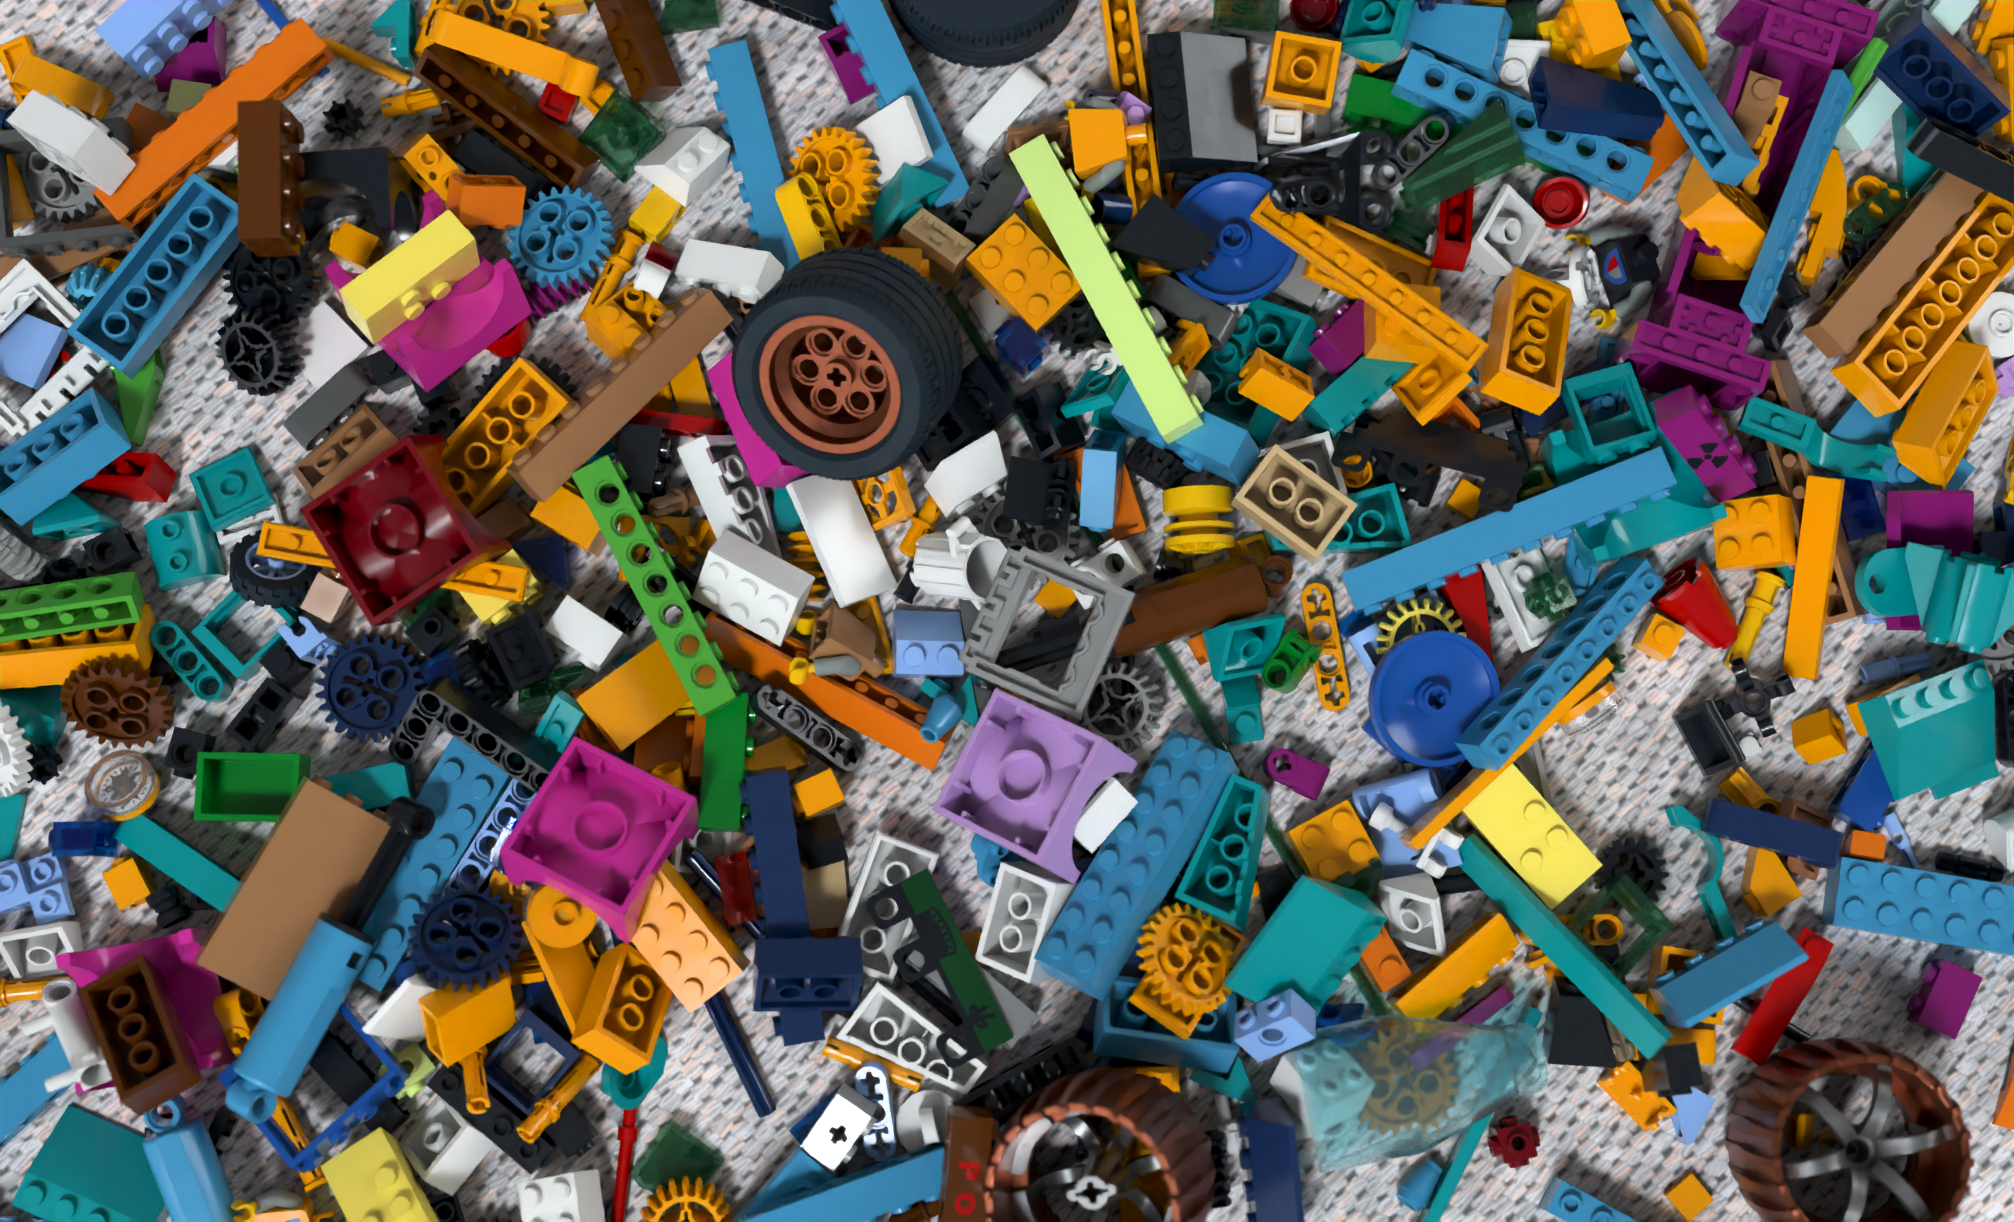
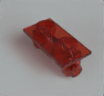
M747 852L717 856L715 858V868H717L726 926L758 920Z

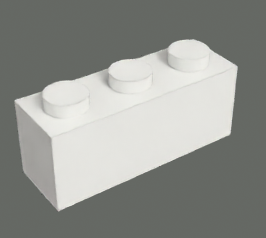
M688 239L674 274L684 283V288L687 290L691 288L710 289L714 295L720 298L729 299L730 296H733L745 302L755 304L781 279L785 267L771 252Z

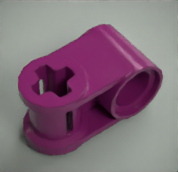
M1284 748L1268 753L1262 763L1263 771L1267 777L1289 787L1295 793L1317 801L1331 769L1317 761L1300 756ZM1283 757V764L1287 766V769L1277 772L1275 771L1277 765L1273 763V760Z

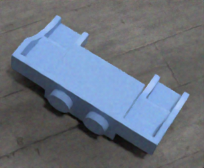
M52 851L23 863H18L16 859L0 862V916L30 905L38 926L75 915L69 893L68 870L61 851Z

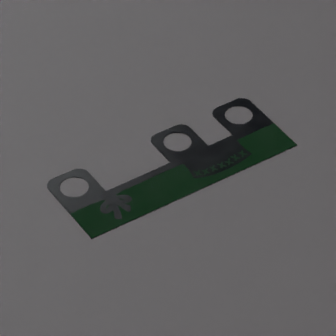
M928 869L871 896L867 900V909L879 929H887L909 917L911 918L920 938L897 949L893 954V960L903 980L914 982L937 970L963 1021V1024L941 1034L936 1040L937 1048L949 1068H957L1013 1038ZM882 898H891L898 906L896 916L890 920H884L876 913V904ZM911 950L920 952L924 957V966L916 973L908 972L902 964L903 956ZM952 1036H961L967 1042V1052L961 1058H952L946 1052V1042Z

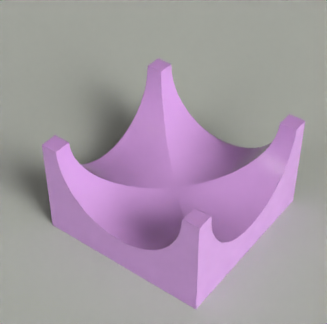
M995 688L932 810L964 829L1003 846L1075 885L1081 872L1075 867L1073 862L1072 841L1077 821L1085 804L1103 781L1119 772L1132 774L1138 762L1105 738Z

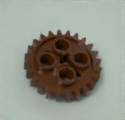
M109 657L105 658L103 665L96 659H92L89 666L80 663L78 670L72 669L69 677L64 681L59 701L63 702L61 711L68 712L66 721H77L74 730H87L85 737L87 739L94 735L98 736V741L101 745L106 740H110L113 748H116L119 742H123L127 749H131L133 742H136L142 748L145 746L146 740L154 744L158 736L164 737L167 729L171 728L177 706H174L176 697L169 695L171 687L167 685L160 686L163 677L151 678L149 676L151 669L138 670V662H134L129 667L125 665L123 658H120L118 664H113Z

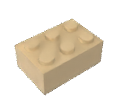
M1276 444L1231 503L1232 506L1312 565L1358 506Z

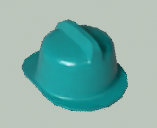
M658 1036L649 1064L627 1075L607 1063L604 1064L600 1090L603 1094L609 1095L616 1106L625 1110H632L638 1107L661 1078L668 1054V1047L664 1039Z

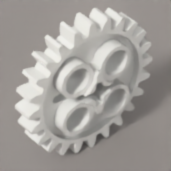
M1 698L0 798L4 796L9 797L26 788V782L31 780L28 772L33 770V767L27 762L33 756L25 748L30 745V742L22 738L25 729L17 727L18 717H11L9 715L10 706L2 707Z

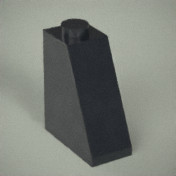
M1153 194L1111 244V253L1117 251L1122 259L1194 277L1200 269L1205 272L1217 258L1214 254L1217 243L1156 194Z
M1553 976L1542 1040L1547 1064L1616 1068L1615 1054L1599 1009L1567 976Z

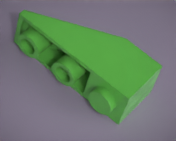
M160 345L133 380L109 364L112 375L116 377L117 388L114 389V398L117 406L122 411V423L130 444L136 447L143 446L165 378Z

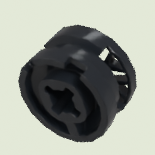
M629 582L615 596L604 617V620L608 623L615 620V624L620 626V631L626 635L634 631L645 616Z

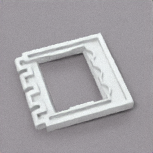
M25 258L0 281V334L38 297L47 303L46 307L67 328L73 324L81 314V311ZM83 346L16 412L0 396V424L13 437L18 438L20 435H25L43 422L40 418L42 414L49 418L71 402L64 394L66 390L76 397L95 379L88 371L91 366L101 373L109 363Z

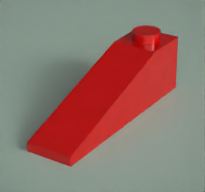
M1444 147L1442 149L1431 239L1430 268L1462 272L1471 250L1475 149L1462 147V150L1468 151V155L1450 153V149Z
M125 452L102 468L95 477L84 481L74 489L138 502L167 503L178 474L157 453Z
M1479 565V572L1460 579L1459 574L1446 578L1448 584L1438 589L1447 608L1454 611L1453 620L1460 619L1462 621V625L1457 627L1458 631L1466 632V638L1476 643L1487 654L1494 666L1483 575L1480 569L1482 566Z
M1806 927L1791 930L1788 934L1806 952L1809 959L1761 986L1730 1048L1757 1065H1764L1819 976L1834 945Z

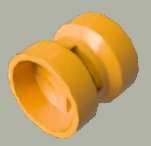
M1349 456L1342 462L1354 465L1360 462L1362 456ZM1367 461L1365 469L1360 472L1340 468L1346 490L1349 493L1362 490L1372 477V467L1369 461Z

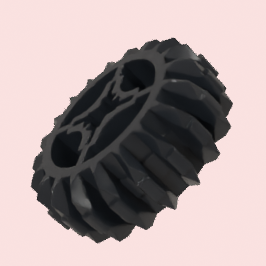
M259 306L237 310L232 316L227 317L223 321L224 326L217 331L221 339H218L215 344L221 348V352L216 357L223 359L224 362L220 370H228L230 373L228 381H237L238 390L247 389L249 395L259 394L260 396L280 393L296 381L295 376L302 372L298 364H301L304 360L298 354L303 345L297 344L295 340L299 333L291 332L289 329L292 321H282V313H272L270 307L259 308Z

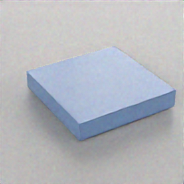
M24 312L20 314L4 330L0 338V375L39 390L44 385L69 335L66 332L67 330Z

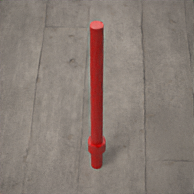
M638 1107L632 1110L624 1109L622 1125L618 1126L617 1140L620 1141L611 1222H625L633 1144L638 1140L639 1127H636Z

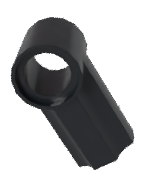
M1510 405L1481 413L1479 421L1482 434L1508 440L1507 449L1516 452V460L1527 465L1526 469L1529 468L1531 463L1521 436L1522 420L1517 407Z
M1377 460L1370 481L1381 486L1393 483L1387 477L1389 469ZM1435 471L1434 474L1424 478L1418 487H1410L1395 483L1397 492L1401 494L1404 500L1408 501L1410 498L1417 501L1418 506L1427 508L1431 503L1441 475Z

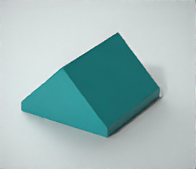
M903 163L876 200L873 214L872 239L878 243L899 233L902 226L922 207L929 212L947 188L949 182L945 178Z
M1283 613L1239 620L1202 632L1213 679L1216 682L1261 674L1264 665L1278 648L1286 616Z
M63 685L13 688L0 691L2 707L9 705V715L11 717L17 716V727L25 729V732L22 734L24 740L29 741L31 744L37 741L38 744L44 747L52 743L54 748H56L68 723L66 721L68 712L61 711L63 702L59 701Z

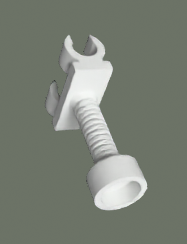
M1150 306L1148 309L1157 324L1152 330L1157 335L1167 327V324L1161 313L1154 306ZM1099 340L1093 343V348H1085L1079 359L1085 360L1094 353L1095 355L1092 358L1093 364L1086 367V369L1093 371L1100 369L1104 361L1108 362L1107 367L1098 371V373L1103 375H1109L1114 372L1117 365H1123L1112 344Z
M1380 802L1368 825L1380 832L1384 828H1390V830L1396 831L1399 835H1403L1410 828V825L1404 824L1403 821L1401 822V820L1395 818L1393 815L1394 808L1384 802ZM1444 826L1422 847L1424 852L1416 866L1435 878H1442L1448 866L1431 857L1439 841L1457 850L1464 837Z

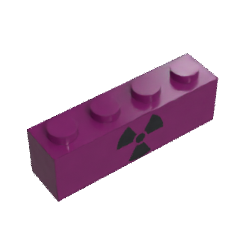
M1690 384L1653 402L1658 427L1718 503H1722L1757 487L1754 473L1758 470L1753 457L1749 453L1744 455L1739 439L1735 434H1728L1727 426L1720 414L1715 416L1712 413L1711 404L1705 394L1699 395Z

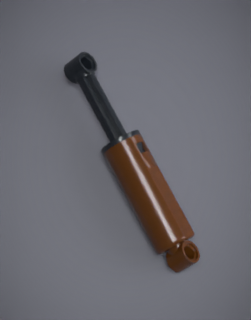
M1247 554L1131 591L1135 593L1136 597L1107 661L1111 662L1266 611L1268 608V597L1278 598L1288 591L1293 575L1292 565L1284 557L1276 555L1266 558L1261 563V566H1257L1255 560ZM1277 572L1283 577V580L1273 582L1268 579L1266 574ZM1095 603L1090 605V612H1092ZM1086 624L1000 651L994 664L1007 670L1011 668L1023 673L1072 657ZM971 674L974 685L979 689L988 691L999 687L994 683Z

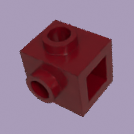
M1512 1115L1498 1119L1497 1125L1489 1126L1491 1136L1487 1137L1488 1147L1492 1157H1496L1497 1161L1503 1164L1508 1163L1509 1168H1516L1530 1164L1529 1158L1538 1156L1536 1147L1540 1146L1539 1135L1536 1127L1531 1126L1529 1121L1519 1119L1518 1115ZM1515 1137L1520 1138L1521 1148L1514 1149L1512 1147V1140Z

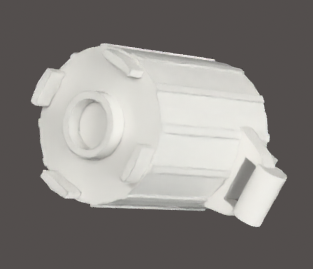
M962 516L946 532L936 531L935 533L924 534L915 542L919 546L916 548L914 557V572L911 571L909 573L914 586L920 587L926 594L937 597L970 600L979 611L981 607L991 611L994 610L995 606L985 602L995 576L1006 580L1009 575L999 571L1007 549L999 539L980 534L975 526L972 525L970 519Z

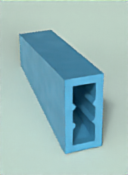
M1415 1L1402 48L1410 51L1411 49L1417 51L1426 50L1432 53L1436 60L1447 65L1449 63L1457 64L1463 67L1467 74L1477 78H1488L1497 84L1513 21L1506 9L1502 7L1436 3V8L1433 11L1426 10L1421 12L1418 9V2Z

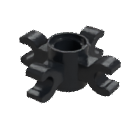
M1742 657L1730 661L1729 664L1738 682L1735 688V695L1715 701L1725 720L1742 712L1748 717L1755 718L1764 738L1777 733L1768 710L1771 706V699L1787 696L1796 691L1788 673L1779 674L1770 681L1763 683L1761 680L1750 676ZM1751 693L1761 694L1760 698L1754 702L1745 701V698Z

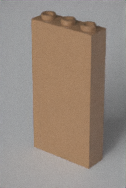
M315 775L313 780L304 776L195 954L196 964L271 1001L319 914L324 912L339 919L390 829L386 822V813L378 808L373 813L362 808L361 806L364 801L347 791L343 797L331 791L334 784L318 775Z

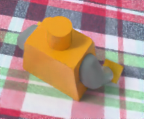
M1092 96L1077 102L1065 101V106L1072 108L1068 109V116H1064V120L1069 121L1075 173L1080 180L1085 179L1084 182H1079L1080 186L1075 188V190H1081L1080 198L1086 195L1089 202L1094 199L1096 192L1112 182L1124 171L1126 165L1132 163L1130 146L1149 143L1146 123L1128 126L1127 116L1123 110L1119 109L1116 104L1098 96Z
M278 1188L252 1197L249 1203L243 1199H236L231 1204V1208L234 1210L244 1208L241 1215L232 1218L235 1222H338L335 1210L316 1214L310 1197H301L299 1194Z

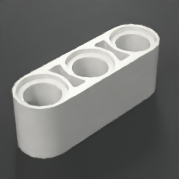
M1022 65L969 121L962 135L986 156H989L993 152L991 149L994 145H1000L1008 136V128H1014L1013 125L1017 120L1021 122L1035 107L1036 104L1034 102L1038 97L1043 98L1049 86L1025 65Z

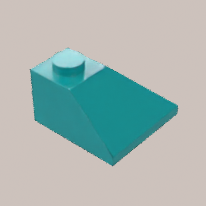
M70 492L67 497L57 500L34 517L32 533L34 536L59 542L106 532L117 525L122 527V523L83 496Z

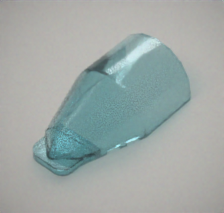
M1387 1014L1317 1028L1315 1039L1293 1047L1320 1173L1424 1153L1516 1100L1519 1096L1541 1091L1548 1081V1069L1542 1040L1538 1031L1527 1023L1496 1026L1461 1021L1457 1023L1438 1021L1435 1018L1427 1017L1425 1019L1404 1017L1401 1014Z

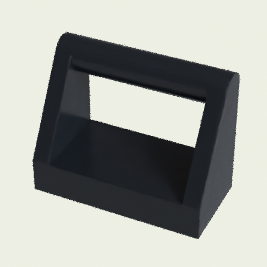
M1714 698L1702 701L1672 717L1704 777L1746 760Z

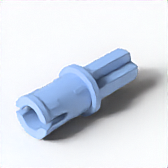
M1924 652L1897 658L1894 655H1890L1888 659L1859 665L1862 682L1866 686L1884 680L1893 679L1898 681L1901 679V676L1927 671L1931 668L1928 654Z

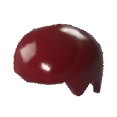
M1291 0L1289 4L1291 19L1299 29L1305 32H1323L1333 25L1335 18L1339 14V0Z

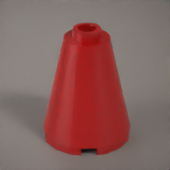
M1698 556L1697 562L1692 557L1677 564L1663 576L1667 581L1649 600L1652 606L1712 649H1726L1737 640L1738 636L1736 634L1739 631V626L1702 557Z

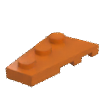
M1667 114L1664 116L1663 125L1657 129L1651 141L1625 139L1623 142L1628 147L1637 146L1644 149L1648 156L1655 159L1639 195L1690 148ZM1614 160L1610 168L1620 170V164ZM1598 189V191H1600L1601 193L1626 206L1631 204L1625 200H1622L1614 195H1611L1603 190Z
M1084 447L1054 457L1055 461L1057 457H1066L1069 459V464H1071L1072 468H1076L1074 486L1080 494ZM1125 463L1123 466L1118 518L1113 529H1108L1116 541L1148 531Z

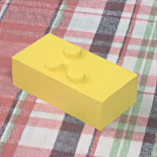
M448 209L339 290L348 317L373 345L406 320L416 319L423 313L426 305L434 299L440 300L451 291L454 284L480 266L476 239Z
M1513 763L1461 811L1463 816L1524 885L1550 910H1553L1602 866L1600 861Z
M381 1127L320 1166L348 1222H439L397 1139Z

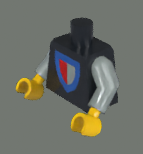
M1613 224L1589 231V235L1575 233L1565 237L1564 240L1575 238L1578 245H1593L1591 249L1597 257L1600 278L1610 307H1614L1611 310L1595 309L1591 312L1590 318L1603 315V322L1595 328L1610 329L1614 326L1617 317L1622 319L1648 303L1652 286L1660 278L1661 272L1656 261L1659 249L1656 244L1649 241L1646 233L1635 235L1632 229Z

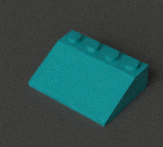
M1258 299L1250 302L1248 307L1244 308L1242 316L1238 319L1239 325L1223 350L1220 352L1208 350L1194 367V370H1200L1212 384L1211 396L1204 405V411L1249 431L1256 445L1264 447L1280 415L1238 393V386L1244 379L1238 376L1239 372L1254 355V351L1257 348L1303 372L1312 355L1307 348L1316 340L1312 334L1319 327L1310 315Z
M1982 659L1950 668L1857 704L1895 801L1995 761V690Z
M1302 874L1224 980L1223 984L1256 1003L1292 989L1316 1011L1317 1017L1321 1007L1330 995L1339 988L1342 979L1351 967L1358 963L1361 954L1369 943L1379 935L1381 927L1388 918L1364 893Z
M72 1104L68 1105L30 1165L11 1204L50 1222H165L169 1215L143 1149L142 1143L145 1136Z

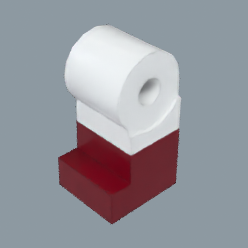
M652 241L635 277L633 289L644 290L650 293L654 299L658 300L680 253Z

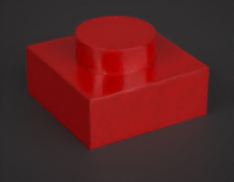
M547 82L536 109L551 120L568 126L580 96L561 90L558 85Z

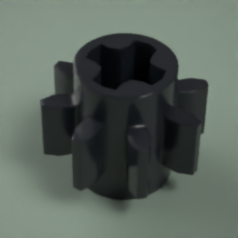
M347 99L344 104L333 100V106L329 111H323L322 113L329 120V123L324 125L325 130L328 133L335 132V137L339 142H342L344 136H350L354 141L357 140L355 134L358 130L366 129L365 125L359 120V118L365 115L361 108L354 109V104L350 99Z
M71 559L56 560L50 567L45 568L46 576H43V584L87 578L86 568L78 569L77 562Z
M34 741L33 745L26 748V751L33 756V758L27 760L33 767V770L28 772L31 780L27 781V783L30 784L33 780H36L45 785L54 776L58 777L60 775L57 771V765L64 762L60 754L56 753L52 743L44 747L38 744L37 741Z

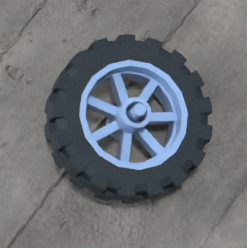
M261 530L256 531L255 535L251 536L248 534L244 536L242 542H237L233 546V552L230 553L229 580L232 582L233 590L236 593L240 592L241 598L244 600H252L255 602V605L264 607V605H271V608H281L282 605L294 607L297 606V602H303L317 573L323 570V567L257 555Z

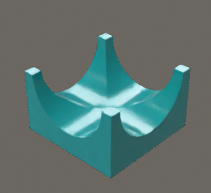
M1680 388L1669 391L1646 404L1657 432L1654 444L1648 451L1660 446L1662 447L1677 485L1669 490L1671 493L1669 497L1652 503L1650 498L1638 502L1639 508L1620 516L1618 511L1605 515L1607 521L1597 526L1587 528L1585 523L1573 528L1575 534L1571 536L1584 571L1712 527L1728 517L1724 503H1718L1711 496L1703 482L1658 427L1653 402ZM1631 411L1587 426L1594 446L1639 434ZM1561 429L1549 433L1538 446L1553 488L1637 456L1627 453L1618 456L1616 460L1608 464L1599 465L1596 462L1587 465L1575 429L1569 431Z

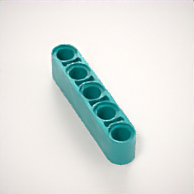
M144 812L133 819L122 821L112 835L116 840L222 912L242 878L154 818L149 819L144 816Z

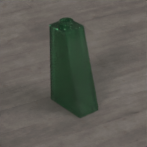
M1500 98L1489 103L1402 181L1404 189L1399 191V194L1406 209L1412 207L1415 214L1527 162V158Z

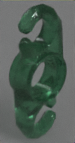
M1899 182L1888 183L1887 187L1889 189L1896 190L1899 193L1900 199L1898 202L1888 197L1887 188H1882L1877 195H1873L1862 202L1845 217L1842 227L1844 234L1852 241L1861 242L1864 239V235H1870L1873 229L1888 222L1907 205L1909 194L1906 187ZM1870 204H1877L1882 209V219H1875L1870 215ZM1853 221L1863 225V234L1855 233L1852 230Z

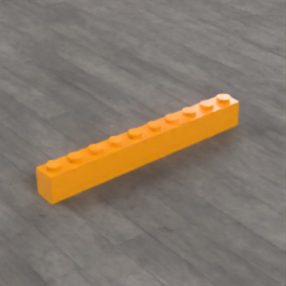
M1098 0L1110 90L1127 91L1149 106L1135 0ZM1150 114L1145 122L1148 128L1149 143L1131 147L1132 163L1126 165L1122 172L1124 194L1129 196L1132 202L1130 221L1153 194L1162 199ZM1134 262L1135 274L1140 282L1154 281L1157 275L1160 274L1170 277L1171 271Z

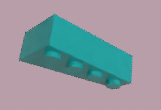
M1363 351L1353 361L1354 365L1346 372L1343 370L1327 382L1330 386L1322 393L1319 391L1314 393L1315 398L1306 406L1302 417L1318 434L1329 431L1333 441L1417 363L1364 358Z
M1395 482L1346 495L1358 506L1322 554L1396 552L1413 545ZM1263 529L1270 555H1298Z

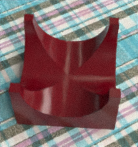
M443 434L407 435L300 509L372 627L408 620L418 613L414 607L436 589L464 572L484 562L501 557L513 549L506 537H499L483 527L470 514L456 495L446 476L442 463V451L449 446Z

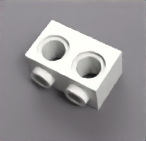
M1112 538L1101 544L1097 548L1100 553L1091 559L1086 555L1070 565L1085 573L1092 572L1097 578L1123 589L1148 573L1127 539L1116 541L1115 538ZM1115 554H1119L1124 559V568L1121 572L1116 571L1112 566V558ZM1073 590L1084 610L1090 609V605L1096 603L1098 599L1082 591L1080 593Z

